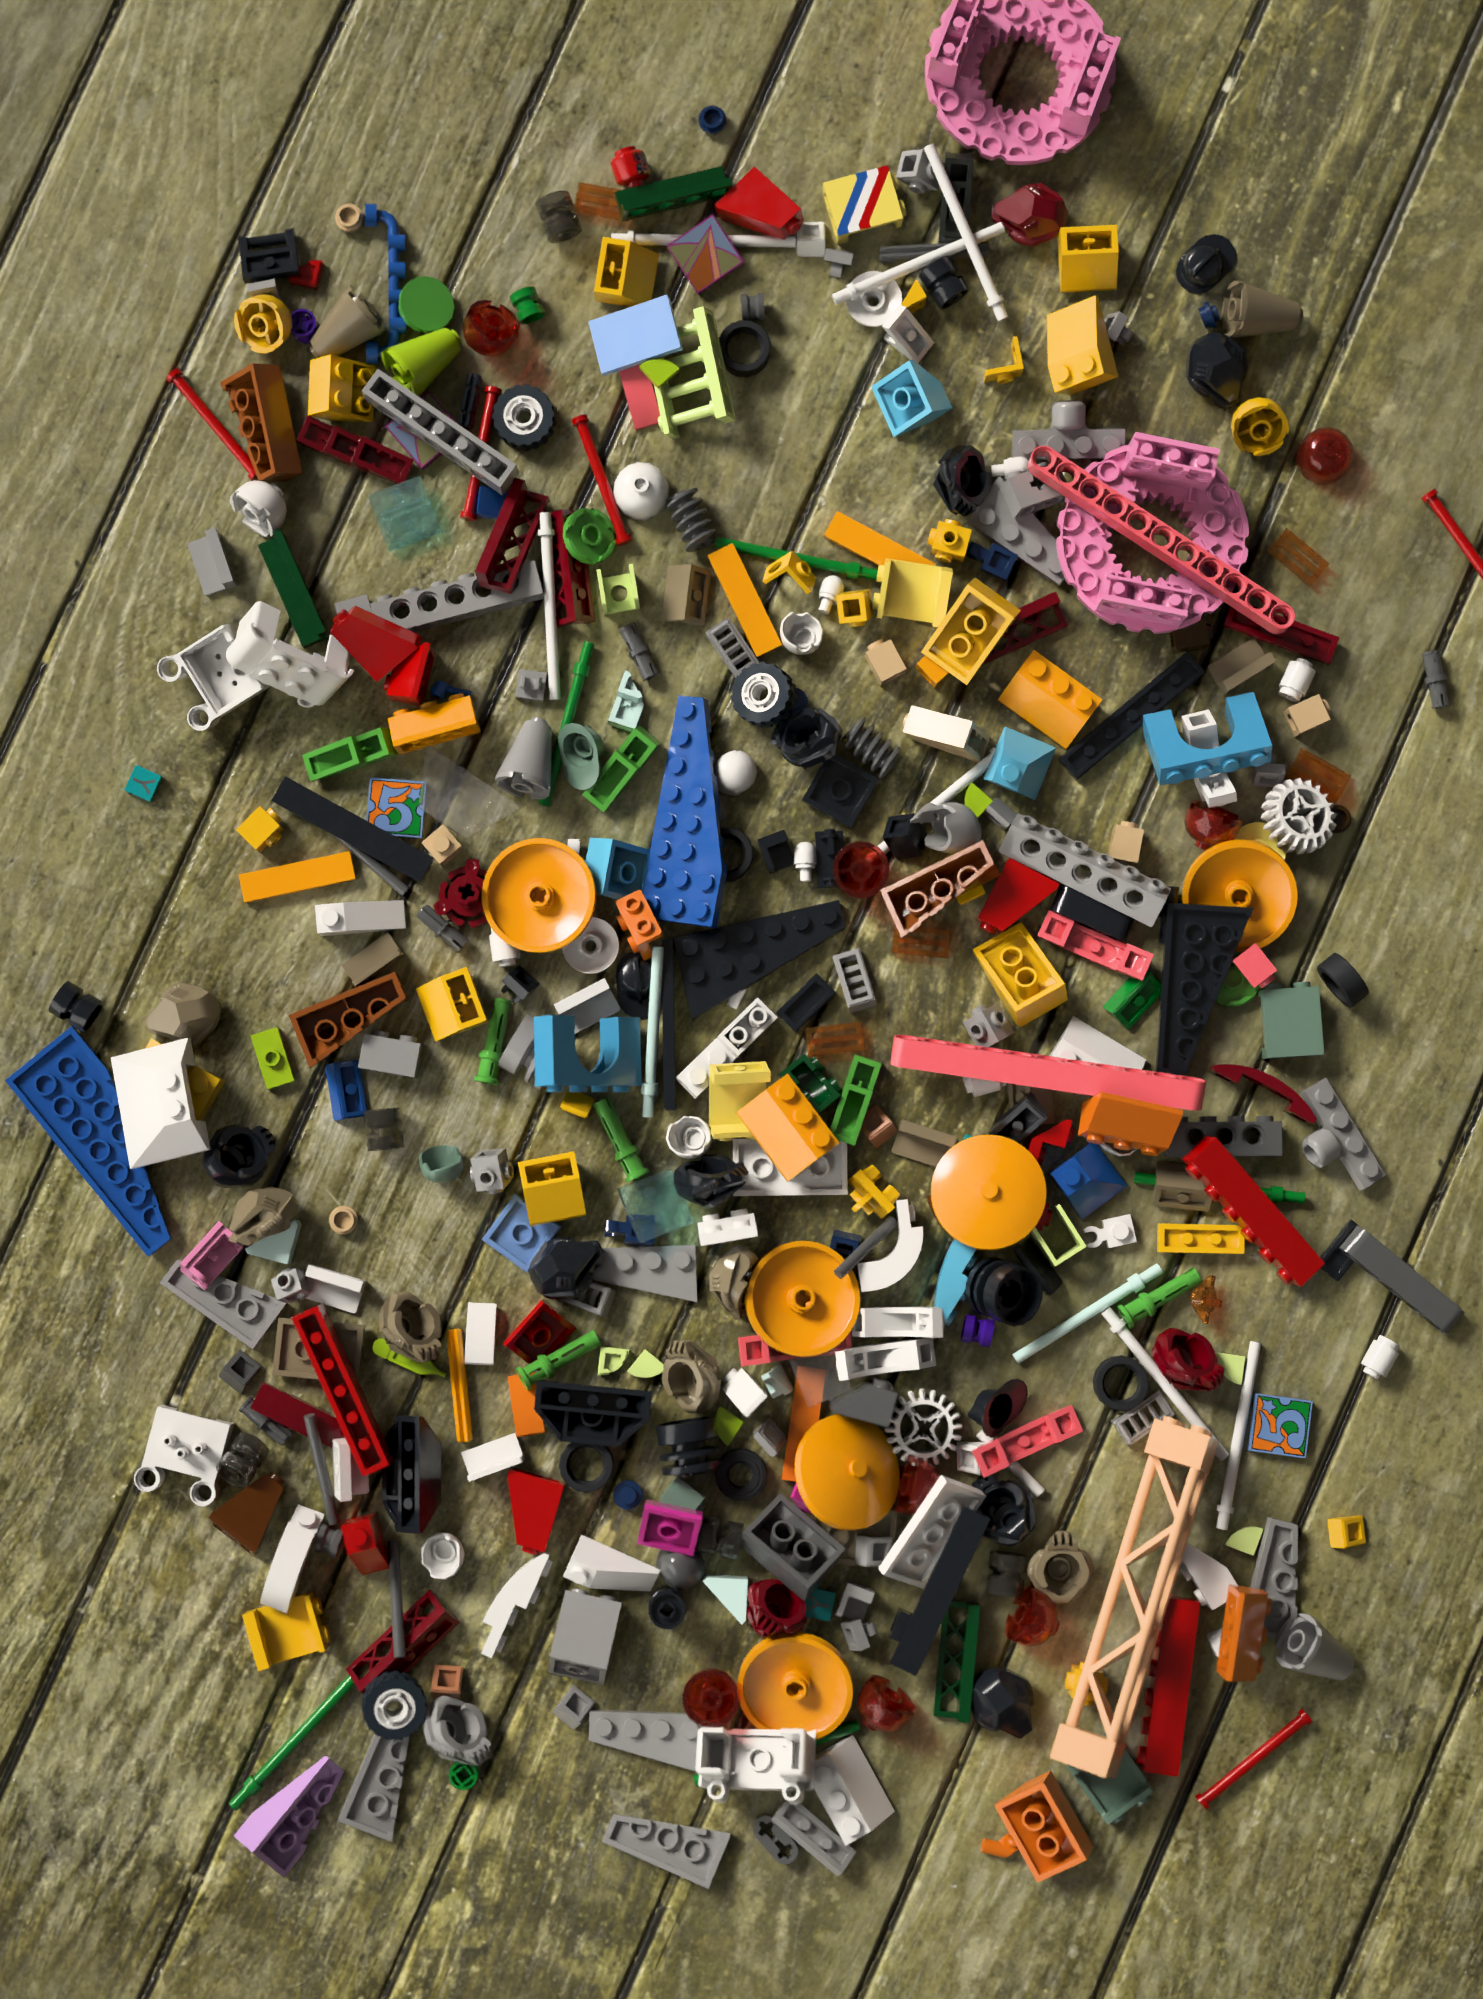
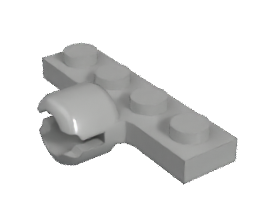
M1075 400L1057 401L1052 405V424L1049 429L1012 430V457L1030 459L1034 449L1039 446H1048L1067 459L1104 458L1106 453L1125 446V429H1089L1086 426V406L1083 402ZM1037 457V458H1035V459H1046V458H1045V457Z
M1327 1078L1318 1081L1300 1093L1314 1113L1319 1125L1318 1130L1307 1136L1302 1142L1303 1153L1312 1165L1324 1167L1335 1159H1339L1359 1191L1366 1189L1386 1175Z

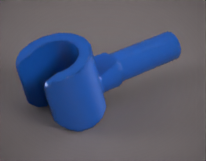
M443 681L435 682L430 692L431 695L444 700L447 692L454 695L464 693V696L470 695V697L472 691L454 688Z

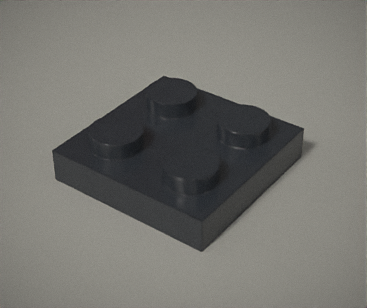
M835 754V756L823 762L802 798V802L851 829L879 779Z

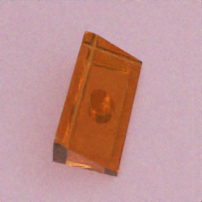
M1301 748L1285 778L1287 780L1291 779V781L1301 778L1303 783L1306 780H1311L1313 788L1321 785L1320 793L1322 795L1329 793L1326 799L1328 803H1336L1342 795L1351 775Z

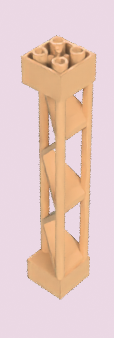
M1164 1416L1163 1421L1154 1419L1144 1451L1149 1454L1072 1706L1066 1724L1060 1723L1050 1758L1104 1778H1116L1126 1747V1740L1196 1511L1219 1443L1212 1438L1213 1433L1207 1429L1191 1425L1189 1430L1184 1428L1185 1424L1181 1423V1421ZM1162 1460L1190 1469L1181 1499ZM1157 1470L1175 1519L1171 1526L1131 1553ZM1166 1545L1147 1607L1129 1565ZM1124 1577L1141 1625V1630L1136 1636L1098 1661ZM1133 1652L1114 1714L1095 1673ZM1090 1686L1107 1736L1078 1727Z

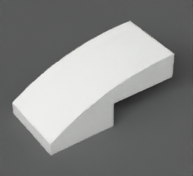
M468 1302L465 1364L494 1366L497 1304Z

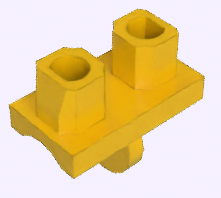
M874 1165L867 1167L863 1171L860 1169L848 1179V1184L854 1189L849 1195L856 1202L851 1209L855 1213L862 1208L868 1216L874 1211L882 1219L895 1208L893 1204L899 1198L900 1193L891 1185H888L882 1192L876 1187L874 1183L882 1175Z

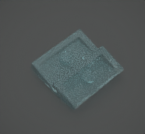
M421 476L368 495L389 551L442 532Z
M667 1169L617 1188L625 1212L640 1243L693 1223L686 1200L676 1193L672 1169Z

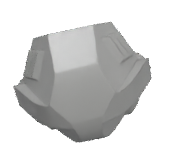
M440 1696L429 1704L422 1726L428 1747L431 1746L435 1753L439 1754L440 1758L473 1766L479 1765L489 1758L491 1743L485 1738L488 1733L487 1725L482 1712L475 1705L448 1696Z

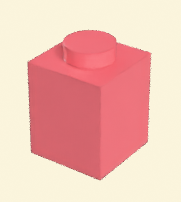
M1253 943L1232 960L1233 964L1253 988L1259 985L1262 989L1275 979L1272 974L1277 969L1256 943Z

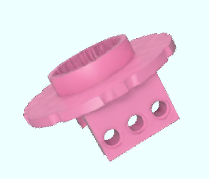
M952 0L951 5L941 16V26L933 30L929 41L931 52L926 54L925 83L930 104L937 107V118L952 138L967 150L976 149L980 156L987 160L993 161L999 158L1009 165H1031L1052 160L1055 154L1060 152L1066 154L1087 139L1098 126L1100 113L1106 111L1112 96L1109 89L1114 86L1116 76L1115 55L1121 40L1118 36L1114 38L1103 33L1104 23L1095 10L1085 0ZM1009 36H1012L1014 41H1018L1019 37L1023 36L1025 42L1028 43L1033 38L1035 39V46L1044 44L1045 53L1053 52L1051 60L1057 61L1056 71H1059V83L1054 96L1049 98L1047 105L1043 103L1040 105L1039 112L1031 108L1029 115H1026L1023 110H1020L1018 115H1014L1012 109L1004 113L1002 112V105H998L995 108L992 106V98L985 100L986 91L980 90L982 82L978 80L979 66L983 61L984 54L989 53L990 46L997 47L999 39L1007 43Z
M1135 432L1129 445L1106 453L1103 461L1092 462L1085 469V471L1132 502L1136 501L1139 505L1143 503L1145 498L1148 499L1150 504H1153L1155 499H1159L1160 506H1164L1167 502L1170 503L1171 511L1179 509L1178 517L1187 518L1184 526L1192 528L1188 537L1193 539L1194 543L1238 572L1240 566L1245 564L1248 556V549L1245 546V539L1249 536L1248 519L1237 490H1232L1229 487V478L1216 466L1220 449ZM1083 489L1085 497L1089 499L1096 497L1093 489ZM1065 497L1066 508L1060 511L1057 520V527L1060 529V536L1056 539L1059 564L1068 585L1076 588L1078 600L1097 617L1111 625L1123 624L1128 631L1140 633L1144 629H1149L1154 634H1160L1193 625L1201 620L1203 613L1211 614L1223 603L1222 600L1178 571L1175 575L1170 574L1166 580L1160 577L1155 584L1151 578H1148L1146 582L1141 581V576H1133L1131 579V572L1126 571L1123 573L1121 571L1122 564L1113 563L1116 555L1109 554L1113 547L1111 543H1108L1112 536V533H1110L1112 527ZM1110 503L1106 505L1107 510L1111 514L1120 513V509L1116 504ZM1188 554L1186 562L1191 561L1190 554ZM1202 567V572L1206 577L1215 576L1214 570L1211 567ZM1226 582V589L1232 592L1236 584Z

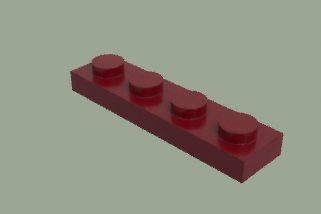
M1251 605L1255 609H1261L1259 607ZM1231 606L1222 626L1326 665L1331 663L1340 638L1294 621L1284 633L1273 634ZM1274 613L1273 618L1277 624H1286L1285 617Z

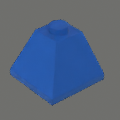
M1094 1143L1087 1144L1048 1173L1081 1220L1127 1187L1101 1149Z

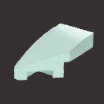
M625 670L608 725L632 732L638 725L644 704L642 702L643 696L632 681L630 672Z
M781 1363L771 1368L769 1372L761 1375L773 1399L781 1394L785 1396L794 1390Z

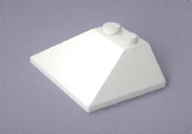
M191 1038L111 1057L130 1169L210 1150L206 1122L195 1120L186 1068L195 1066Z

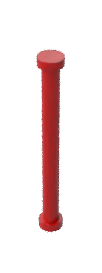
M179 368L172 370L166 377L168 382L175 384L249 473L248 478L251 481L257 480V475L248 454L182 377L183 372Z
M495 386L485 387L487 397L478 438L486 444H489L493 424V407L497 403V398L502 394V389ZM472 474L464 511L460 512V518L468 521H476L477 519L475 510L481 480Z
M587 414L579 415L571 420L574 427H577L617 536L616 544L617 546L626 545L633 541L632 536L627 534L587 424L589 421Z
M1434 488L1421 498L1422 501L1430 505L1483 579V559L1436 494L1438 492Z
M1300 1709L1297 1712L1299 1715L1202 1795L1198 1793L1195 1797L1205 1810L1210 1808L1209 1804L1303 1726L1306 1724L1308 1726L1311 1725L1313 1721L1306 1712Z

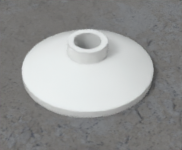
M869 271L862 273L851 283L855 285L882 272ZM893 280L858 295L856 300H846V306L850 315L860 324L869 327L883 326L895 309L901 305L902 294L898 284ZM875 298L878 300V305L871 306L868 300Z
M592 917L582 935L568 946L562 948L566 961L575 970L586 974H595L606 970L615 961L619 951V940L615 930L609 923L600 918ZM587 942H595L596 949L591 952L586 950Z

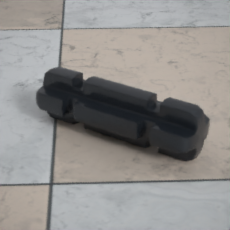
M468 373L465 383L467 388H464L460 408L462 414H459L458 424L465 429H472L475 420L473 415L476 414L480 394L478 389H481L482 377L478 374Z

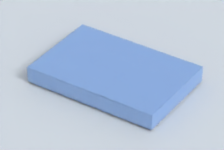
M668 295L588 321L603 376L683 350Z

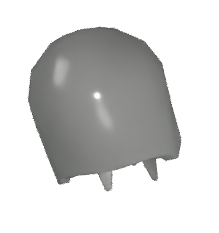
M930 802L924 805L910 820L911 823L931 822L934 834L925 837V846L940 852L953 855L981 840V825L977 816L969 807L960 803L948 802L935 805Z

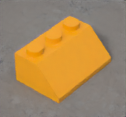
M1035 650L1032 651L998 698L1000 703L1065 750L1103 700Z
M464 693L452 695L444 703L437 704V701L420 705L421 709L410 712V709L398 710L393 713L394 717L388 718L393 747L399 755L481 732L473 701L470 695L464 696Z
M786 1074L736 1112L737 1116L787 1182L839 1144V1141L789 1074Z

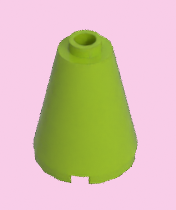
M442 328L388 347L381 352V358L386 370L392 369L395 375L392 379L419 397L459 354L462 341L455 330L452 329L450 331L448 328Z

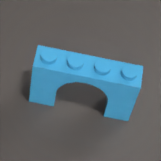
M1254 692L1226 698L1225 716L1232 737L1225 744L1217 748L1200 749L1186 743L1178 733L1171 709L1143 715V735L1159 784H1177L1184 780L1205 778L1212 774L1233 772L1250 766L1258 767L1271 762L1272 743Z
M546 1015L534 1017L535 1086L547 1087V1092H565L564 1087H569V1092H587V1087H591V1092H609L608 1087H613V1092H630V1087L642 1086L640 1017L600 1019V1056L596 1066L590 1072L580 1063L576 1053L575 1016Z

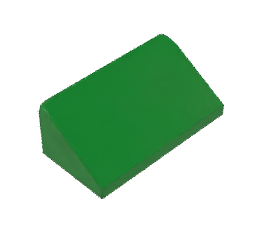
M1147 970L1143 981L1129 977L1106 1002L1103 1008L1129 1031L1161 995V982L1149 970Z

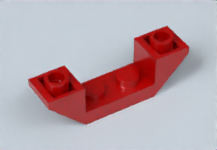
M1065 1119L1029 1139L1027 1150L1035 1157L1040 1166L1046 1149L1041 1148L1043 1143L1061 1149L1065 1148L1066 1143H1072L1075 1128L1071 1127L1072 1120ZM1045 1202L1041 1218L1035 1226L1038 1231H1042L1043 1226H1049L1052 1217V1210L1048 1209L1050 1203Z

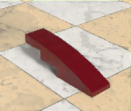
M308 415L296 439V442L401 486H403L414 459L367 437H359L336 425L333 427Z
M263 1382L250 1409L307 1437L304 1416L315 1413L322 1444L332 1448V1439L345 1438L335 1414L321 1407H316L293 1394L290 1395L267 1382Z

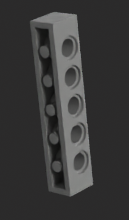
M376 370L361 391L368 403L502 496L511 486L514 478L518 476L519 471L514 462L381 370Z
M525 559L518 576L519 585L511 594L492 589L489 596L480 597L477 595V590L481 587L477 577L474 576V573H468L459 576L458 581L447 583L446 580H441L430 584L431 588L420 590L419 587L403 591L404 595L396 597L383 595L376 598V602L370 603L373 614L412 632H419L544 599V593L535 560L529 562V559ZM508 570L497 573L494 581L505 583L510 576ZM461 592L465 595L464 600L460 604H452L450 602L452 594ZM433 599L437 601L436 608L430 612L423 610L424 602ZM399 607H408L410 612L406 618L399 619L395 617L396 610Z
M1017 813L998 851L1150 927H1153L1171 891V888L1166 886L1161 880L1151 879L1141 874L1136 868L1125 866L1115 861L1110 855L1098 853L1090 849L1085 843L1077 840L1074 841L1064 836L1059 830L1045 827L1037 823L1033 817ZM1030 840L1037 841L1040 846L1032 844ZM1055 852L1062 853L1065 858L1058 857ZM1081 865L1088 866L1091 871L1084 870ZM1106 878H1113L1117 883H1111ZM1132 890L1139 891L1143 896L1135 895Z

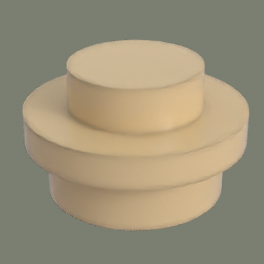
M344 204L336 211L335 221L342 231L354 232L362 226L363 214L358 206Z
M339 1206L331 1212L329 1224L336 1233L349 1234L357 1227L358 1216L351 1207Z

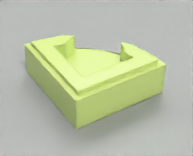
M601 1346L598 1375H608L618 1370L625 1363L630 1349Z
M645 1349L627 1372L640 1378L654 1377L663 1372L664 1364Z
M1216 1352L1217 1364L1224 1368V1377L1233 1383L1242 1385L1245 1356Z
M1257 1526L1242 1528L1233 1533L1225 1545L1254 1556L1263 1528Z

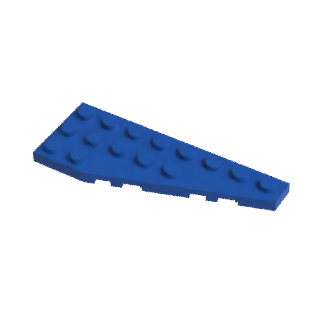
M678 696L642 893L657 921L717 928L727 876L726 862L723 861L722 848H724V839L720 834L719 825L721 811L717 776L714 775L713 771L715 757L710 743V733H712L709 703L707 699L700 697Z
M71 1026L9 1076L5 1082L147 1257H151L168 1243L172 1236L146 1167L130 1169L116 1086L110 1070L79 1032Z

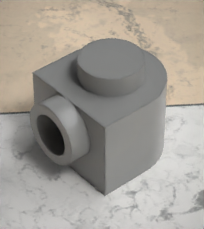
M295 1267L287 1268L271 1279L277 1301L293 1303L303 1300L310 1295L304 1271Z

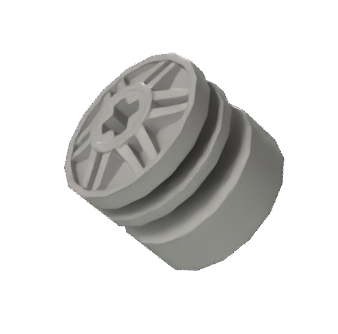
M530 1014L524 1018L514 1033L498 1066L513 1075L524 1065L528 1068L524 1081L527 1083L535 1075L534 1017ZM534 1084V1087H536V1088L539 1089V1090H541V1089L543 1088V1087L535 1086V1084Z

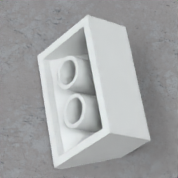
M1072 1016L1049 1055L1142 1069L1146 1062V1059L1074 1016Z
M853 1734L815 1754L814 1789L845 1846L871 1832L895 1812Z

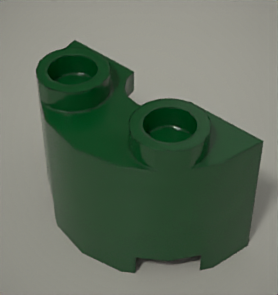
M804 1053L778 1074L780 1078L789 1074L818 1114L841 1096L839 1094L842 1091L841 1087L833 1078L827 1080L821 1074L824 1067L814 1056L809 1059Z

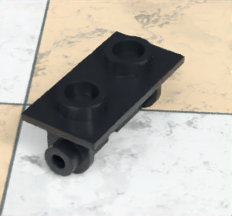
M825 829L824 831L815 832L817 888L846 887L843 831Z

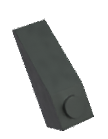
M945 152L944 168L968 222L974 157L973 154ZM942 192L938 243H952L962 239Z

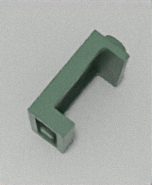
M1310 982L1293 983V988H1282V983L1268 984L1265 986V990L1258 991V997L1261 998L1264 1048H1261L1262 1059L1324 1055L1319 986L1311 987Z
M1124 1750L1116 1778H1104L1065 1764L1107 1825L1111 1822L1116 1824L1128 1815L1127 1811L1134 1805L1137 1807L1142 1806L1151 1799L1150 1794L1154 1792V1789L1126 1750Z

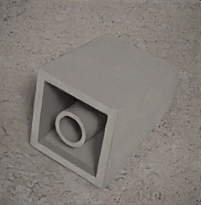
M581 1589L565 1590L547 1672L604 1685L622 1603L616 1602V1598L607 1595H601L600 1598L590 1596L588 1592Z

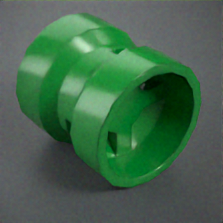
M525 287L510 295L509 298L512 306L518 310L517 318L521 325L536 322L545 316L543 306L537 301L538 294L535 287Z
M454 1762L449 1772L451 1784L459 1790L472 1788L480 1774V1766Z

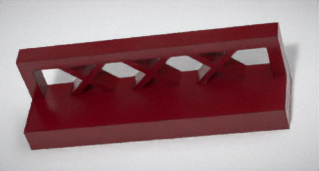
M514 478L478 562L475 574L481 587L508 594L512 593L540 526V513L545 512L550 502L549 496L528 491L525 480ZM527 500L540 503L537 510L526 514L524 506ZM527 522L529 526L528 533L516 537L514 533L515 528ZM517 546L520 551L519 555L507 561L504 556L506 550ZM508 570L510 576L507 583L494 581L497 573Z
M564 509L551 513V521L555 520L556 527L555 536H552L553 552L555 548L559 550V559L557 563H554L557 628L573 623L590 624L595 622L588 564L581 563L572 557L563 539V526L568 516L575 511ZM559 575L562 577L563 585L560 591H558L556 587V581ZM562 603L566 605L567 617L563 619L560 618Z
M1056 591L1018 608L1021 611L1009 627V629L1012 628L1011 633H1005L1003 636L1008 638L1005 649L1000 651L993 649L992 654L987 657L982 666L1068 626L1060 610V599ZM1053 609L1059 624L1050 628L1039 624L1041 615ZM1037 617L1036 622L1030 621V619ZM1021 623L1034 627L1031 636L1026 639L1013 635L1016 626ZM1037 628L1044 630L1035 634ZM1011 640H1014V641L1018 642V643H1015V644L1009 646Z
M429 1589L403 1614L404 1627L407 1624H412L411 1632L405 1637V1658H394L393 1631L391 1626L345 1669L362 1694L365 1693L368 1683L370 1684L373 1678L379 1677L384 1672L399 1671V1673H408L460 1623L457 1617L442 1605L433 1591ZM432 1602L435 1609L427 1617H422L423 1609ZM386 1644H391L390 1652L385 1657H380L381 1649ZM365 1664H370L369 1672L361 1679L357 1672Z

